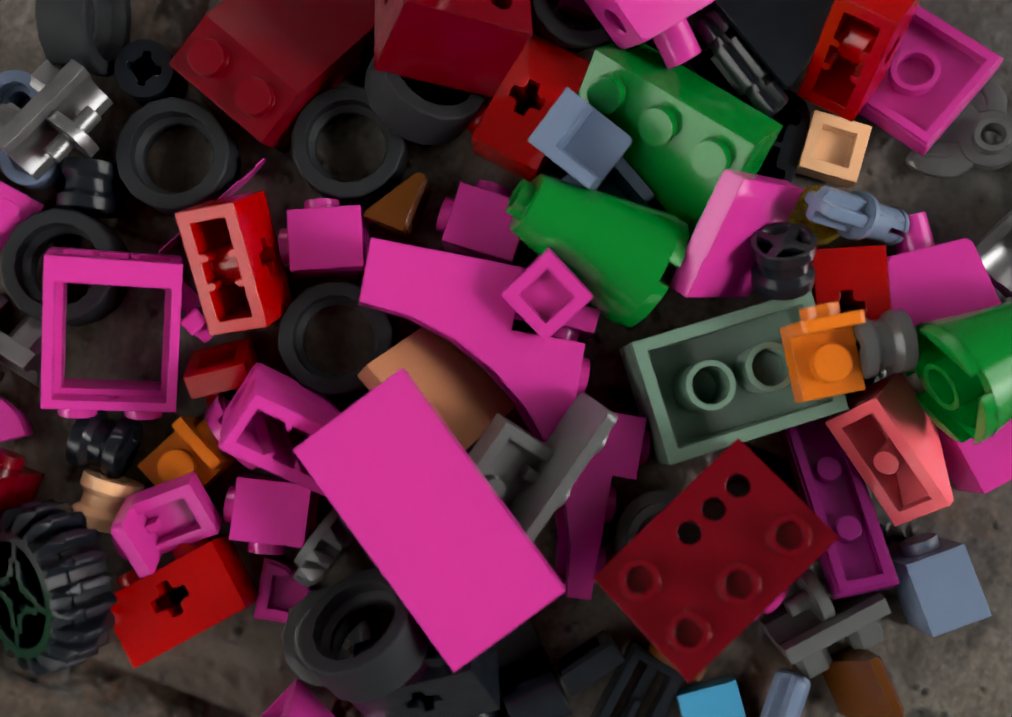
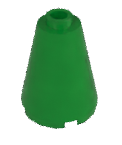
M539 174L532 182L523 179L513 191L505 209V213L512 216L509 228L538 256L549 247L593 293V299L589 303L598 309L610 322L627 328L635 326L646 318L661 301L669 287L659 282L668 263L680 268L689 240L688 224L672 213L588 189L544 174Z
M1012 301L920 323L914 327L919 347L918 363L914 370L906 371L904 375L908 377L914 373L917 374L924 389L923 392L915 395L919 405L939 429L960 443L974 438V444L981 443L991 438L1012 419Z

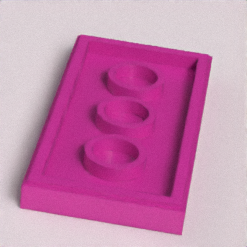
M405 369L398 370L293 449L294 453L453 672H456L565 592V585Z

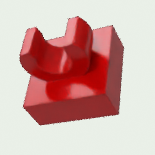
M250 337L192 351L183 377L191 399L206 396V402L209 406L217 395L220 397L224 396L222 392L233 389L237 391L252 367L257 363L258 357Z

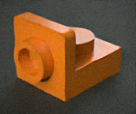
M839 302L815 305L799 310L801 321L779 328L795 403L866 390L852 327L866 323L863 309L841 313Z
M180 416L171 425L175 431L139 463L137 467L155 486L195 471L203 487L206 489L237 459L219 449V441L209 428L206 418L201 420L198 416Z

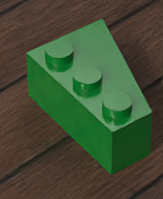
M612 42L595 49L578 96L631 136L632 144L622 157L651 189L655 198L667 212L676 215L677 218L688 224L690 238L699 223L722 172L725 169L757 174L783 127L782 124L681 64L667 69L659 51L645 43L622 50Z

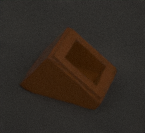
M417 171L369 207L362 215L368 226L407 242L412 240L432 193L427 176Z
M851 646L830 655L833 660L830 664V669L822 672L839 711L844 716H905L903 713L905 709L881 657L868 649L854 650Z

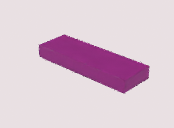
M829 415L781 430L779 433L800 499L840 537L819 557L831 598L836 600L891 588L900 583L866 483L826 426L825 422L831 416Z

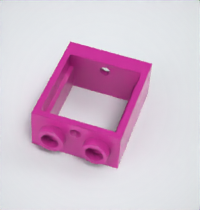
M50 247L43 257L40 409H58L57 414L59 416L75 419L94 417L98 414V410L124 411L125 417L135 420H154L161 418L163 412H176L183 256ZM67 283L165 289L161 381L65 378Z

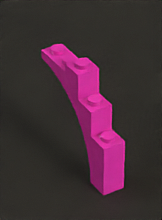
M371 238L358 305L405 318L449 341L488 373L515 405L530 434L546 442L576 399L577 394L585 392L590 374V360L583 357L585 343L554 337L544 341L537 334L512 330L513 321H521L523 318L500 294L522 272L523 267ZM613 412L618 418L609 432L606 444L596 455L592 456L574 482L566 502L554 511L557 533L554 572L565 585V592L563 594L566 597L591 601L594 583H596L593 577L606 565V551L601 546L604 522H611L616 508L617 495L615 487L611 486L612 476L637 479L638 467L644 466L650 451V433L645 430L647 418Z

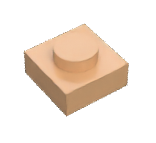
M814 110L810 114L808 129L795 173L850 188L857 183L872 126L856 121L850 122L842 117Z

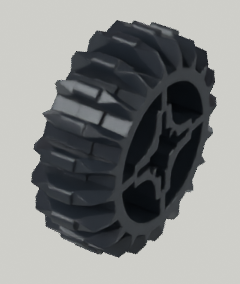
M38 499L18 504L17 507L9 508L0 514V640L4 642L5 654L9 658H16L17 664L23 670L31 669L37 676L48 672L56 673L63 669L68 670L85 663L87 658L98 654L100 647L108 644V630L115 626V616L110 607L117 603V597L111 591L110 580L115 575L108 571L105 562L108 552L101 551L97 543V530L87 529L86 517L83 512H74L67 501L57 503L54 499L46 501Z

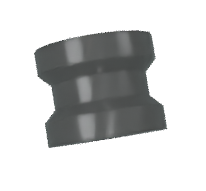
M901 308L883 312L879 319L869 320L865 317L866 323L852 326L864 379L876 377L882 369L890 368L895 373L912 371L917 366L919 357L918 339L912 320L906 311Z

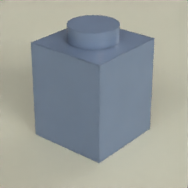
M923 533L900 542L901 551L890 554L900 583L894 586L909 626L931 637H936L992 616L964 543L940 538L936 533Z

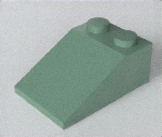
M811 291L793 300L767 301L638 340L619 349L640 417L647 418L645 430L650 433V451L654 463L672 465L727 448L737 438L742 442H746L849 409L845 394L795 403L779 328L801 321L799 310L815 306Z

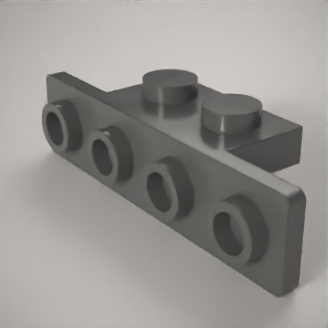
M581 392L547 441L543 442L497 413L469 456L534 543L554 511L566 502L572 485L592 456L596 455L604 447L608 440L609 432L617 422L618 417L585 392Z

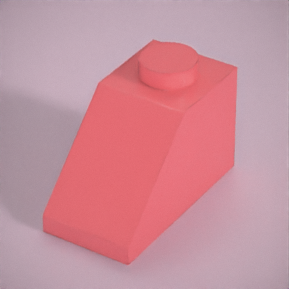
M902 372L893 373L867 386L866 390L851 394L846 399L849 409L832 414L825 422L895 527L948 507L954 501L937 426L919 405L915 398L917 393Z

